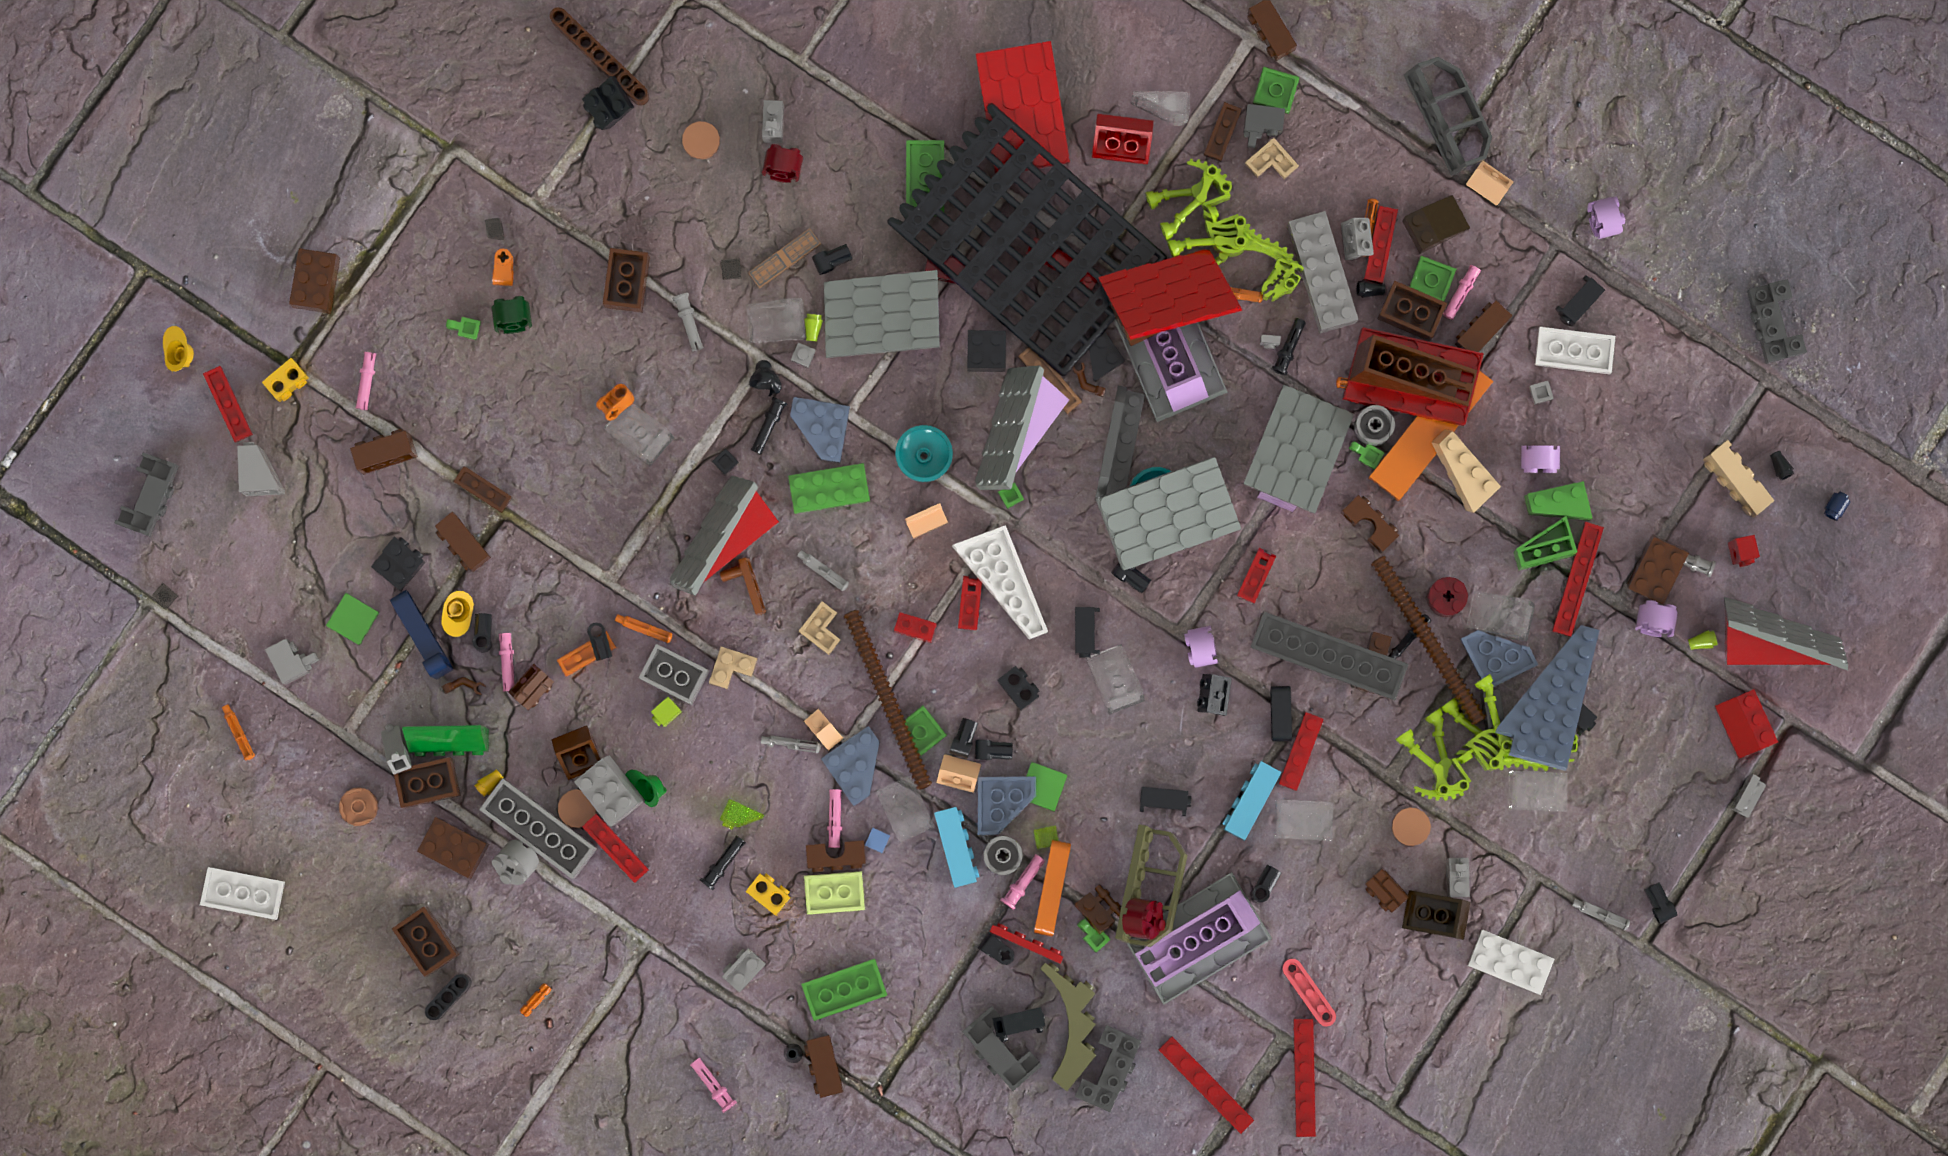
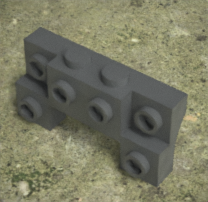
M1788 279L1748 289L1747 294L1752 309L1750 316L1757 328L1755 336L1757 341H1760L1765 363L1768 364L1807 353L1802 334L1787 337L1778 302L1792 298Z
M143 452L141 455L143 456L142 462L139 467L137 466L136 470L148 476L135 508L132 510L121 505L120 509L122 511L118 520H115L114 523L151 537L157 520H160L166 513L167 506L165 505L167 500L171 499L174 493L172 483L179 466Z
M991 1006L962 1032L977 1049L975 1051L976 1055L981 1060L986 1059L990 1064L987 1068L994 1076L998 1074L1008 1087L1014 1091L1042 1065L1030 1050L1019 1060L1013 1056L993 1032L995 1028L992 1018L1000 1017V1015Z
M1106 1025L1098 1042L1112 1049L1097 1084L1082 1078L1075 1097L1111 1112L1119 1092H1124L1128 1082L1125 1081L1127 1074H1132L1136 1064L1133 1063L1141 1040Z

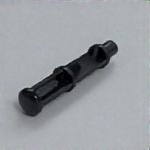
M1423 614L1422 617H1425L1424 621L1428 622V624L1431 623V618ZM1413 627L1411 630H1408V633L1401 642L1391 649L1392 652L1388 657L1394 659L1401 657L1405 649L1415 638L1417 639V634L1413 632Z

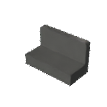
M1500 689L1493 690V696H1496L1497 701H1495L1501 723L1504 720ZM1482 691L1480 692L1483 714L1487 715L1484 719L1485 730L1493 729L1488 704L1484 702L1486 692Z

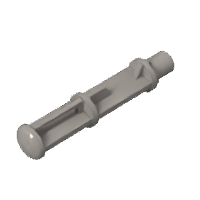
M802 550L798 553L797 557L802 559L804 564L841 591L847 589L848 581L811 554H806Z
M762 736L761 744L769 745V747H773L775 744L784 745L788 749L819 753L821 749L820 742L777 736ZM800 741H802V742L816 743V745H815V744H808V743H800ZM799 748L814 749L815 751H812V750H804V749H799Z
M1574 899L1572 906L1578 908L1580 912L1623 930H1627L1630 925L1629 919L1586 901L1581 902Z

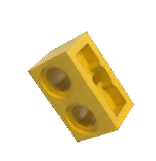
M290 358L262 383L274 398L281 402L282 400H288L296 388H302L307 383L306 380L309 377L295 360ZM293 371H298V377L291 380L290 374ZM283 383V390L276 392V385Z
M760 873L745 892L777 916L791 899L788 896L790 892L782 885L778 888L773 884L775 880L767 873L764 876ZM761 881L767 884V890L763 893L757 890V884ZM777 893L782 896V902L779 905H775L772 902V896Z

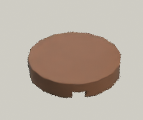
M698 121L685 129L682 143L689 156L704 160L712 157L717 152L720 145V137L717 129L712 124Z
M352 788L346 791L340 800L339 812L347 823L354 826H364L376 817L378 801L371 791L364 788Z
M581 790L568 791L561 797L558 803L559 817L564 824L570 827L580 828L596 814V809Z
M1417 808L1401 810L1392 821L1393 835L1403 845H1419L1430 834L1431 824L1429 818L1423 811Z

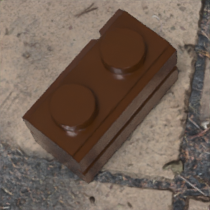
M533 664L508 693L529 711L530 708L538 704L539 698L544 693H548L551 690L554 681Z
M1383 867L1365 882L1367 886L1365 890L1371 897L1376 896L1380 900L1378 904L1385 912L1389 910L1392 913L1409 898V895Z

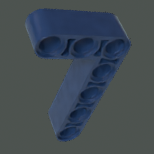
M405 590L391 598L392 606L425 660L422 664L430 677L437 680L454 670L409 592Z

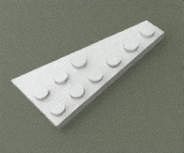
M1006 525L952 545L1028 639L1048 632Z

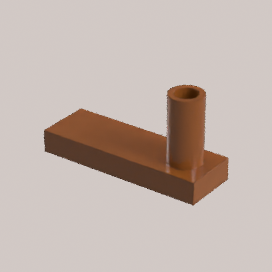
M749 558L739 559L740 565L720 571V577L723 582L743 576L755 614L762 615L767 613Z

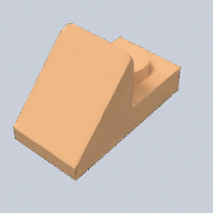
M819 709L804 721L828 751L843 739Z

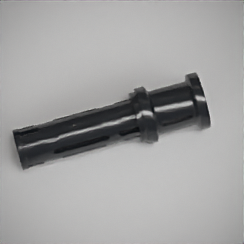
M1295 318L1284 347L1278 351L1277 361L1271 368L1275 373L1283 376L1287 375L1290 361L1294 359L1293 352L1306 325L1304 320Z
M775 397L771 399L770 408L765 412V421L750 449L754 452L757 450V453L762 455L776 422L778 423L781 420L780 415L784 407L788 405Z
M736 835L718 861L710 865V870L704 878H700V881L711 890H714V885L721 877H724V871L746 842Z

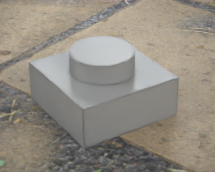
M1261 335L1260 345H1263L1265 349H1275V346L1279 347L1281 336Z
M798 342L791 361L809 368L816 350Z
M1548 381L1529 386L1534 405L1554 399Z

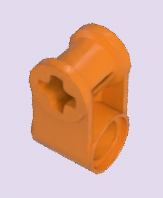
M499 249L495 253L493 285L513 286V256L507 249ZM503 254L508 257L504 263L500 259L503 257Z
M617 384L597 401L596 407L604 412L607 420L611 421L633 404L634 395L626 385Z

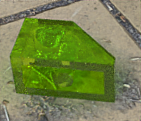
M729 799L720 820L723 821L722 826L733 830L734 827L741 828L763 820L765 815Z

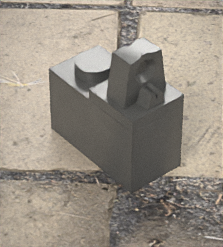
M1247 104L1243 130L1244 137H1248L1247 148L1255 149L1256 140L1261 139L1263 133L1270 137H1277L1282 134L1285 108Z

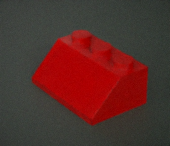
M1097 114L1092 158L1148 165L1154 120Z
M1754 689L1715 705V709L1738 759L1778 743Z

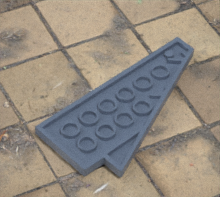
M1581 625L1497 727L1495 733L1513 738L1509 756L1566 771L1600 630Z

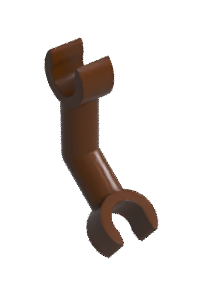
M1081 362L1082 369L1080 371H1077L1074 366L1073 372L1077 374L1080 387L1103 397L1106 388L1087 383L1084 374V363Z
M460 677L441 686L445 694L464 685L473 689L477 695H482L477 691L478 686L486 687L484 683H476L466 677Z

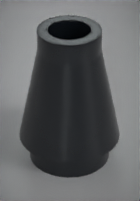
M1363 279L1357 282L1356 294L1361 296V298L1384 296L1385 284Z
M1781 451L1770 455L1776 477H1779L1780 480H1785L1794 475V468L1782 455Z
M789 1044L784 1049V1057L790 1063H797L803 1057V1050L797 1044ZM791 1050L796 1052L795 1057H790L789 1053Z

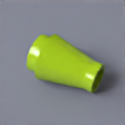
M807 314L806 318H804L807 341H817L823 322L821 320L822 315Z
M1707 630L1688 639L1690 650L1714 648L1713 646L1718 645L1714 631L1709 632Z

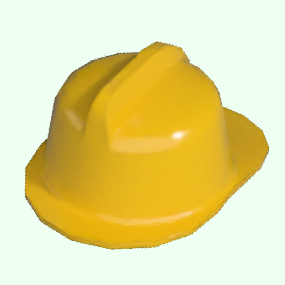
M178 326L167 328L163 336L165 365L170 371L177 372L183 367L190 366L194 357V351L191 345L187 343L185 333Z
M455 591L446 598L443 604L441 624L443 630L452 637L464 635L469 629L474 603L468 593Z

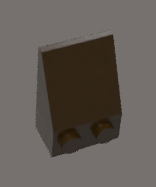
M1453 195L1427 205L1405 216L1402 220L1419 254L1470 229Z
M1409 890V898L1407 899L1402 925L1403 929L1464 940L1471 902Z

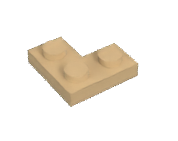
M1275 138L1270 140L1245 162V165L1257 178L1270 166L1283 179L1287 178L1299 167Z
M822 601L798 632L828 655L841 641L826 629L837 615V612Z
M720 647L709 684L728 689L733 671L752 677L758 658Z

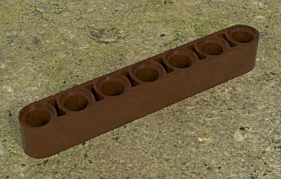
M561 7L552 9L550 19L553 25L608 78L615 76L626 95L635 104L642 106L649 101V94L645 86L569 13ZM557 15H564L563 20L555 21ZM572 27L577 28L575 34H569L568 30ZM589 40L591 44L588 47L581 46L582 42ZM603 53V59L596 60V54ZM611 66L618 67L615 73L608 72V69ZM624 79L631 80L628 86L622 85ZM637 92L645 93L643 98H635Z

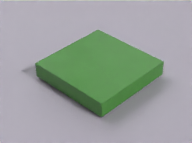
M1263 67L1252 104L1285 108V113L1289 114L1300 77Z
M1420 256L1409 287L1445 302L1456 268Z
M345 593L326 626L360 645L379 612Z
M921 706L905 719V725H908V731H911L910 736H913L912 741L916 743L915 748H918L917 753H920L921 756L947 736L924 706Z
M1031 762L1026 777H1036V797L1030 803L1055 812L1067 775Z

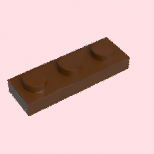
M1224 102L1204 156L1219 162L1222 161L1242 111L1241 108Z
M463 466L453 481L501 513H503L513 498L465 466Z

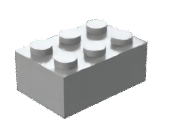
M656 644L639 679L693 705L709 670Z
M610 755L599 760L574 781L609 827L618 824L645 801Z

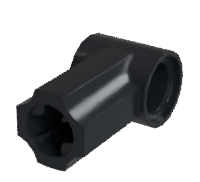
M847 244L830 251L819 252L812 256L819 275L826 274L834 270L836 266L853 260Z
M1119 562L1111 572L1116 578L1124 583H1128L1141 594L1152 581L1137 570L1136 567L1122 570Z
M475 614L472 643L476 650L481 653L488 652L492 647V614ZM484 638L487 640L484 647H478L480 639Z
M601 623L590 624L587 633L596 661L613 657L605 627ZM594 626H599L602 629V633L598 637L593 636L591 633Z
M966 718L962 719L949 753L965 759L968 758L973 744L972 740L978 726L977 722Z
M975 740L976 760L1012 759L1013 743Z
M1266 865L1255 887L1251 890V898L1254 902L1263 903L1268 900L1281 875L1279 870ZM1257 889H1262L1265 892L1263 899L1256 897L1255 892Z
M1660 882L1644 889L1653 907L1654 917L1659 924L1678 916L1673 903L1668 900Z

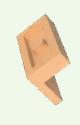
M1482 161L1466 185L1493 204L1498 205L1514 181L1485 161Z
M940 503L905 519L913 539L948 523Z
M945 754L936 783L974 793L981 764Z

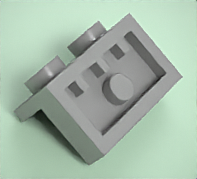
M1352 218L1341 223L1345 260H1353L1361 256H1371L1374 254L1369 218Z
M1754 774L1747 777L1731 810L1746 818L1750 816L1766 786L1765 783L1759 781L1760 777Z
M750 948L746 951L742 949L736 955L738 960L733 965L729 963L722 971L724 973L722 978L739 993L766 965Z

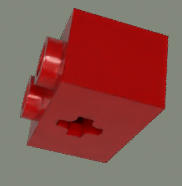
M1755 535L1736 538L1728 542L1733 565L1739 564V567L1748 566L1755 563V559L1760 557Z
M899 612L894 632L931 643L937 624Z

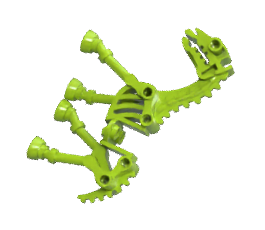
M1193 159L1187 162V165L1204 171L1201 181L1193 185L1192 188L1179 190L1163 189L1160 193L1158 191L1155 193L1153 191L1145 192L1151 210L1156 208L1163 199L1167 201L1170 198L1184 196L1195 198L1180 213L1174 215L1175 219L1172 223H1160L1172 257L1179 256L1180 252L1184 251V248L1188 250L1194 246L1212 245L1214 250L1219 253V256L1215 258L1219 266L1221 263L1226 262L1229 257L1238 256L1243 251L1261 252L1276 260L1273 271L1261 289V294H1264L1263 300L1267 301L1273 296L1271 299L1273 302L1285 294H1291L1297 287L1301 277L1295 274V271L1302 273L1304 268L1299 265L1298 261H1293L1294 254H1288L1287 247H1279L1278 241L1271 243L1270 238L1263 240L1261 239V234L1256 236L1254 234L1255 229L1249 230L1250 224H1246V219L1238 214L1218 221L1217 217H1219L1215 205L1230 200L1232 182L1226 181L1227 175H1221V169L1214 166V164L1208 166L1207 161L1200 163V159L1197 162H1193ZM1213 185L1218 190L1220 197L1206 202L1208 190ZM1199 205H1202L1204 209L1203 219H1205L1208 238L1190 239L1188 237L1184 241L1170 240L1173 234L1177 233L1180 224L1185 222V218ZM1283 273L1282 279H1280L1279 282L1274 286L1273 290H1270L1268 293H1266L1268 290L1267 287L1273 286Z
M1491 674L1474 685L1479 690L1482 689L1486 692L1484 702L1488 704L1493 729L1482 731L1476 725H1472L1464 717L1465 714L1458 711V700L1453 698L1425 718L1429 724L1432 723L1435 726L1432 737H1435L1441 759L1440 762L1436 763L1419 749L1420 746L1418 744H1414L1413 741L1415 740L1413 739L1412 729H1409L1395 739L1399 744L1407 746L1409 748L1408 752L1411 755H1416L1432 769L1436 780L1432 790L1422 789L1417 786L1413 787L1415 793H1421V797L1428 795V799L1435 797L1436 801L1443 797V800L1447 801L1449 796L1452 799L1456 798V794L1464 796L1463 791L1468 790L1471 780L1460 764L1473 758L1471 753H1473L1485 771H1492L1498 768L1503 770L1504 765L1510 768L1511 764H1514L1516 768L1521 764L1524 769H1528L1531 766L1534 771H1537L1538 768H1543L1544 771L1548 770L1549 766L1509 756L1512 744L1511 738L1495 733L1500 725V719L1495 701H1497L1496 696H1493L1494 685L1492 684ZM1442 710L1445 713L1448 712L1449 715H1453L1456 723L1459 722L1475 734L1473 738L1461 747L1469 750L1457 751L1454 754L1460 755L1457 758L1449 759L1443 741L1445 736L1442 731L1444 720L1442 718ZM1576 734L1574 737L1571 753L1577 751L1578 737ZM1451 765L1454 766L1463 779L1455 782L1453 785L1447 783L1448 771Z

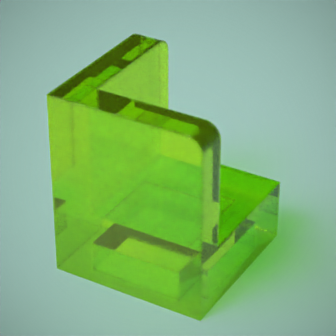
M1056 825L1033 830L1037 849L1051 847L1052 840L1059 841Z

